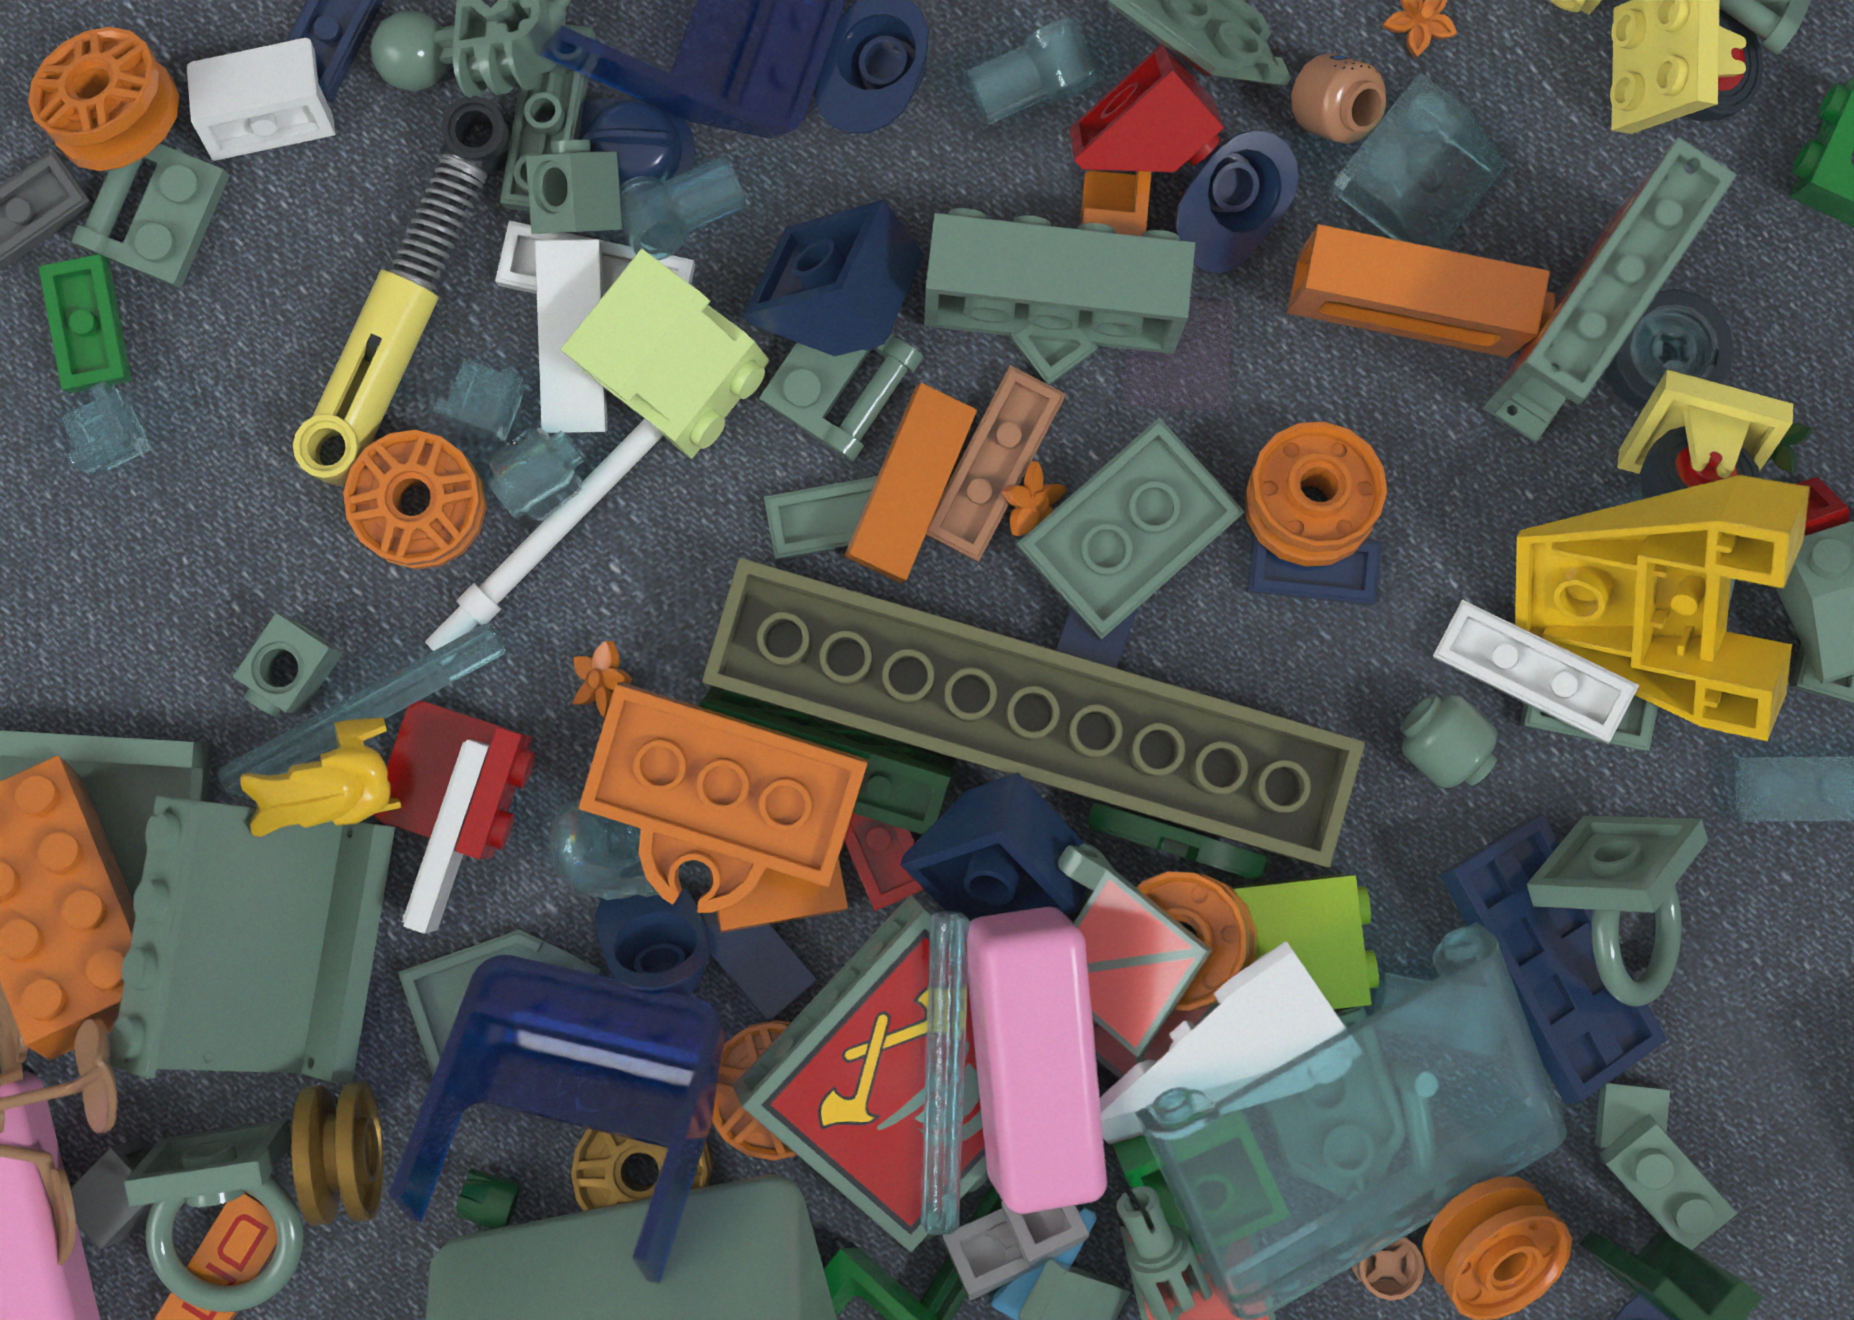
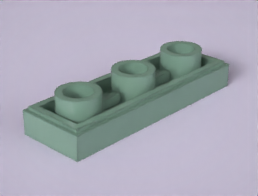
M565 24L567 47L564 57L559 64L550 71L539 74L537 85L533 90L525 91L522 87H519L500 203L505 209L530 212L526 156L552 154L551 141L579 140L596 34L592 28ZM555 110L551 120L544 123L538 122L540 115L544 111Z

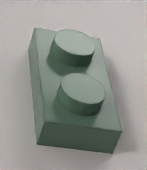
M1650 1114L1599 1154L1609 1169L1674 1240L1691 1250L1737 1215V1212L1727 1199Z

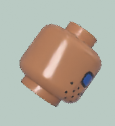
M1335 53L1318 55L1305 64L1295 79L1291 93L1293 115L1296 122L1305 131L1343 144L1360 141L1371 133L1382 119L1386 108V87L1381 74L1371 64Z

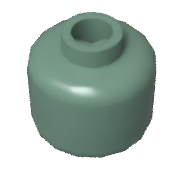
M1436 693L1430 694L1411 710L1401 724L1400 731L1405 735L1402 742L1404 756L1440 788H1452L1464 781L1473 786L1484 779L1496 764L1497 758L1492 754L1498 738L1495 726L1459 694H1447L1439 697Z

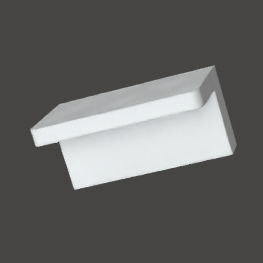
M301 38L192 61L187 65L191 122L212 161L335 135L333 114L318 84L315 49L309 38Z

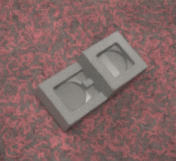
M1002 1201V1209L942 1235L945 1248L969 1301L1023 1276L1089 1238V1233L1076 1206L1018 1214L1009 1210Z

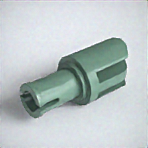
M1146 1186L1135 1187L1131 1190L1140 1207L1139 1211L1134 1210L1126 1192L1121 1195L1116 1206L1118 1214L1123 1219L1132 1239L1126 1258L1153 1319L1172 1320L1156 1283H1162L1175 1306L1183 1314L1193 1309L1195 1304L1181 1272L1185 1271L1192 1285L1204 1300H1208L1212 1296V1291L1187 1233L1178 1226L1168 1225L1160 1207L1156 1191Z

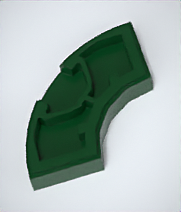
M1094 802L1087 824L1091 825V829L1256 880V877L1261 878L1267 856Z

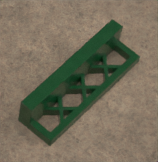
M711 687L701 701L700 707L869 759L853 810L854 814L920 834H924L937 822L953 770L954 758Z
M1590 1230L1579 1243L1631 1292L1670 1320H1744L1763 1299L1743 1279L1661 1231L1657 1232L1636 1257L1593 1230Z

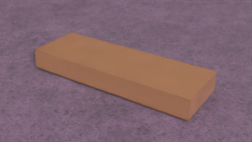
M1011 365L1009 366L941 496L926 532V537L979 563L1010 504L1001 490L1008 485H1020L1028 466L1033 460L1066 396L1065 393Z

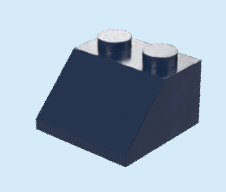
M884 200L786 227L742 316L750 325L832 356L859 350H873L885 344L891 335L892 326L906 295L912 288V281L924 257V253Z
M1019 772L967 790L905 852L900 866L964 930L972 920L978 917L1035 908L1054 907L1065 916L1079 912L1085 889L1083 884L1066 875L1058 867L1059 858L1066 847L1074 845L1078 848L1085 843Z

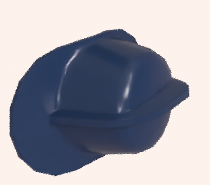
M859 0L841 16L818 78L815 97L821 116L833 128L848 134H866L884 128L904 112L913 93L920 87L926 74L929 29L923 12L911 0Z
M595 98L585 100L579 140H590L591 152H617L620 198L648 199L662 197L682 185L692 171L696 148L693 132L681 114L665 103L649 99Z
M1253 129L1235 134L1224 144L1216 146L1195 167L1192 181L1186 188L1177 207L1175 230L1176 234L1180 236V241L1196 242L1193 265L1202 271L1223 273L1239 267L1253 254L1295 198L1299 181L1297 159L1288 143L1274 133Z
M646 877L632 878L615 886L601 900L595 914L596 934L610 973L621 984L626 993L633 1000L645 1005H665L671 1014L679 1012L680 1000L690 995L698 987L702 979L704 966L711 954L710 939L700 913H697V905L685 887L681 886L682 891L676 902L672 905L659 895Z

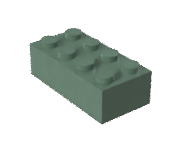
M968 208L952 209L948 214L935 213L926 282L924 326L1010 336L1012 333L1017 334L1027 325L1032 324L1040 327V329L1031 334L1029 338L1078 344V340L1070 329L1079 326L1090 342L1095 343L1097 346L1174 355L1188 320L1196 242L1180 241L1179 235L1163 230L1146 231L1141 236L1116 234V230L1113 227L1100 223L1080 224L1077 229L1051 226L1049 220L1037 216H1018L1013 219V222L987 219V215L983 212Z

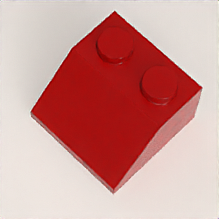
M1160 44L1069 128L1074 161L1084 170L1175 172L1187 161L1191 165H1195L1208 156L1219 143L1220 137L1217 134L1224 129V125L1213 97L1170 49Z

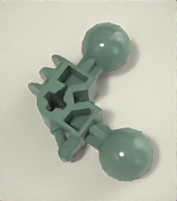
M457 0L455 25L442 27L440 22L422 11H399L381 21L376 29L370 46L372 61L381 78L402 91H423L435 85L443 78L449 64H453L458 85L468 98H473V96L481 97L487 87L495 95L507 94L515 87L516 82L525 91L533 90L537 85L539 74L553 69L564 57L567 47L565 37L566 8L572 0H498L491 8L482 0Z

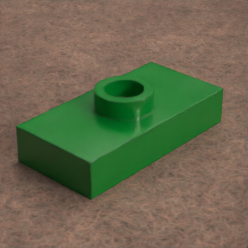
M102 254L38 266L61 390L71 394L131 382L132 379L109 259Z

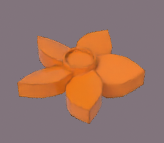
M1400 0L1404 10L1392 14L1381 26L1394 33H1405L1408 31L1406 44L1414 59L1428 47L1431 38L1443 40L1457 35L1452 20L1445 14H1439L1444 9L1447 0Z
M1031 461L1025 473L1024 486L1008 485L1001 490L1006 500L1016 507L1012 510L1010 516L1012 535L1021 536L1033 530L1054 511L1050 505L1057 502L1067 490V487L1060 484L1048 483L1043 485V472L1039 462Z
M604 641L595 649L593 657H573L575 672L585 682L577 691L572 704L590 705L596 700L597 708L604 718H606L615 684L623 682L630 685L632 681L629 674L624 670L617 669L620 657L614 641Z

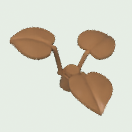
M0 984V1066L2 1074H0V1086L19 1079L23 1080L22 1063L27 1058L28 1047L23 1042ZM98 1018L88 1019L81 1024L77 1031L74 1050L80 1074L78 1079L2 1098L0 1096V1133L3 1132L5 1125L4 1110L72 1095L82 1091L87 1121L95 1133H104L111 1130L116 1120L117 1088L113 1068L108 1062L110 1044L104 1021ZM0 1144V1157L31 1162L38 1167L54 1213L59 1249L57 1265L65 1264L72 1252L76 1237L75 1210L65 1170L63 1168L55 1169L53 1157L49 1152Z

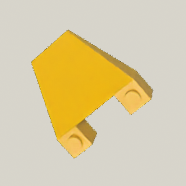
M1738 475L1522 529L1517 536L1515 625L1638 684L1639 687L1635 696L1700 727L1768 741L1787 694L1792 644L1726 631L1731 578L1784 588L1804 540L1809 487Z

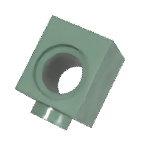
M590 140L551 141L552 154L526 156L531 234L622 229L617 152H591Z
M275 613L233 675V678L249 688L244 698L267 714L277 717L281 710L286 713L302 715L344 651L293 617ZM290 652L297 660L298 673L292 683L281 687L274 679L273 666L279 656Z

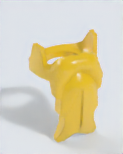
M383 717L334 722L338 748L320 754V761L292 765L287 773L278 775L242 774L240 777L242 790L257 803V808L249 822L251 834L255 837H262L281 827L296 824L305 828L333 821L335 826L358 824L375 813L401 808L399 799L389 798L390 783L387 779L388 771L385 762L377 751L364 745L365 740L387 731Z

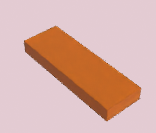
M922 382L915 387L845 552V558L899 583L907 581L977 409Z

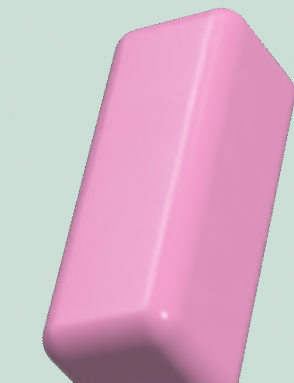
M1042 907L975 918L967 925L964 931V945L988 1177L1007 1208L1018 1214L1094 1202L1106 1190L1107 1175L1084 936L1060 910L1054 907Z
M23 1071V1080L19 1079L0 1086V1096L2 1098L45 1087L38 1075ZM48 1100L4 1110L5 1125L3 1132L0 1133V1144L49 1152L53 1157L55 1169H64ZM0 1157V1320H100L78 1224L76 1223V1237L69 1258L65 1264L57 1265L59 1249L54 1213L38 1167L31 1162Z

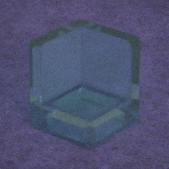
M464 359L448 402L437 399L433 411L447 422L506 442L527 383L514 371L503 368L500 372Z
M105 382L91 387L96 400L60 417L76 449L66 455L72 468L95 477L152 449L126 393Z

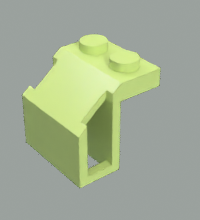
M641 248L560 350L584 373L654 425L675 447L692 459L700 448L709 447L720 436L725 426V417L740 398L746 399L757 390L765 375L764 368L770 361L752 338L708 305L710 300L700 291Z

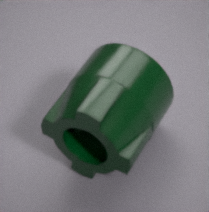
M471 1168L458 1198L456 1217L490 1229L509 1226L520 1194L521 1182Z

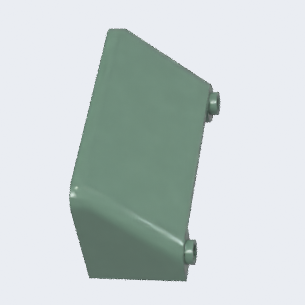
M762 1175L460 1235L453 1238L432 1258L428 1274L425 1320H837L806 1202L800 1189L791 1180L782 1176Z

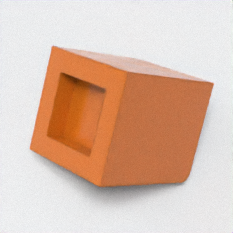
M1088 171L1084 177L1080 224L1100 223L1113 227L1116 230V234L1141 236L1142 233L1146 232L1151 171H1136L1135 175Z

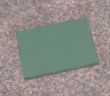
M1159 417L1016 544V547L1101 641L1245 512Z

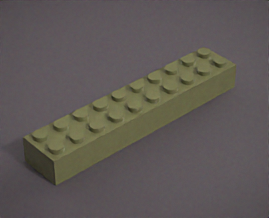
M743 558L738 560L702 679V683L714 688L1008 775L1019 772L1025 780L1330 868L1366 743Z

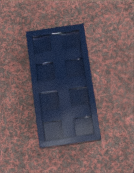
M1543 814L1524 820L1439 875L1566 1105L1582 1102L1666 1042L1667 1038L1648 1004L1639 1007L1622 1004L1605 988L1599 976L1593 954L1591 933L1593 909L1533 906L1527 883L1559 846V842ZM1622 958V961H1623V964H1624V967H1625L1627 973H1628L1629 976L1634 980V978L1632 977V975H1631L1629 969L1627 968V966H1626V964H1625V962H1624V960H1623V958Z

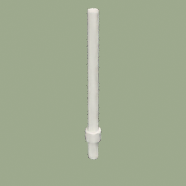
M644 419L480 586L473 583L456 600L460 606L425 643L438 656L444 659L478 623L484 627L501 610L498 603L664 435L654 425Z

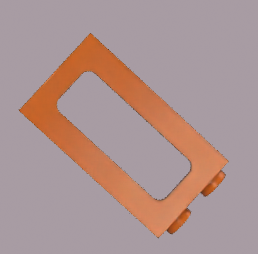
M1318 224L1298 253L1287 313L1508 358L1538 335L1539 330L1553 313L1555 293L1547 291L1550 275L1548 270Z

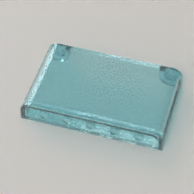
M1475 922L1468 927L1458 928L1449 932L1436 947L1432 960L1440 977L1221 1100L1213 1103L1202 1091L1176 1087L1164 1091L1153 1103L1135 1112L1218 1298L1235 1317L1257 1319L1271 1314L1432 1221L1451 1199L1472 1185L1495 1177H1508L1552 1152L1565 1140L1567 1135L1566 1124L1497 938L1479 923Z

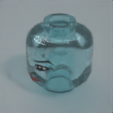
M531 426L493 454L490 461L493 475L486 481L500 502L517 520L526 515L532 520L542 521L578 495L582 490V478L576 467L583 463L585 459L562 430L551 437L544 429L538 426Z

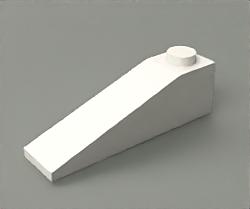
M1287 941L1230 978L1214 993L1220 1005L1199 1024L1194 1025L1193 1022L1184 1020L1169 1034L1173 1039V1043L1169 1051L1160 1060H1146L1137 1063L1100 1097L1103 1139L1109 1145L1302 1089L1316 1080L1325 1081L1331 1079L1346 1068L1350 1057L1361 1051Z

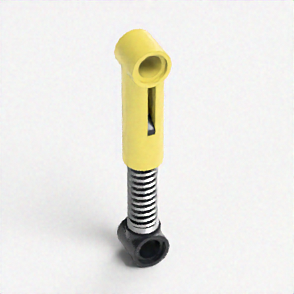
M477 96L461 98L451 104L445 112L441 124L444 140L440 149L442 158L439 159V168H435V173L438 177L430 179L433 188L425 189L426 195L429 198L421 199V204L424 208L416 209L419 218L411 220L415 228L406 230L410 239L402 240L405 249L397 250L400 259L392 260L393 266L396 269L380 270L313 416L303 422L295 434L293 450L298 464L310 475L327 484L345 485L350 467L366 446L372 443L439 299L432 291L436 289L432 281L434 278L441 279L440 275L436 272L438 268L445 269V265L441 262L443 258H450L449 254L446 253L447 249L455 248L454 244L451 243L452 238H460L459 234L455 231L457 228H464L463 223L460 222L462 218H469L468 213L465 212L466 208H474L473 204L469 201L471 197L478 198L477 193L474 192L475 188H482V184L485 183L487 177H492L493 173L501 170L507 164L512 130L497 106L486 98ZM481 124L493 127L492 136L486 144L475 148L465 146V138L471 128ZM332 436H342L346 447L344 455L335 464L324 466L320 458L322 445Z

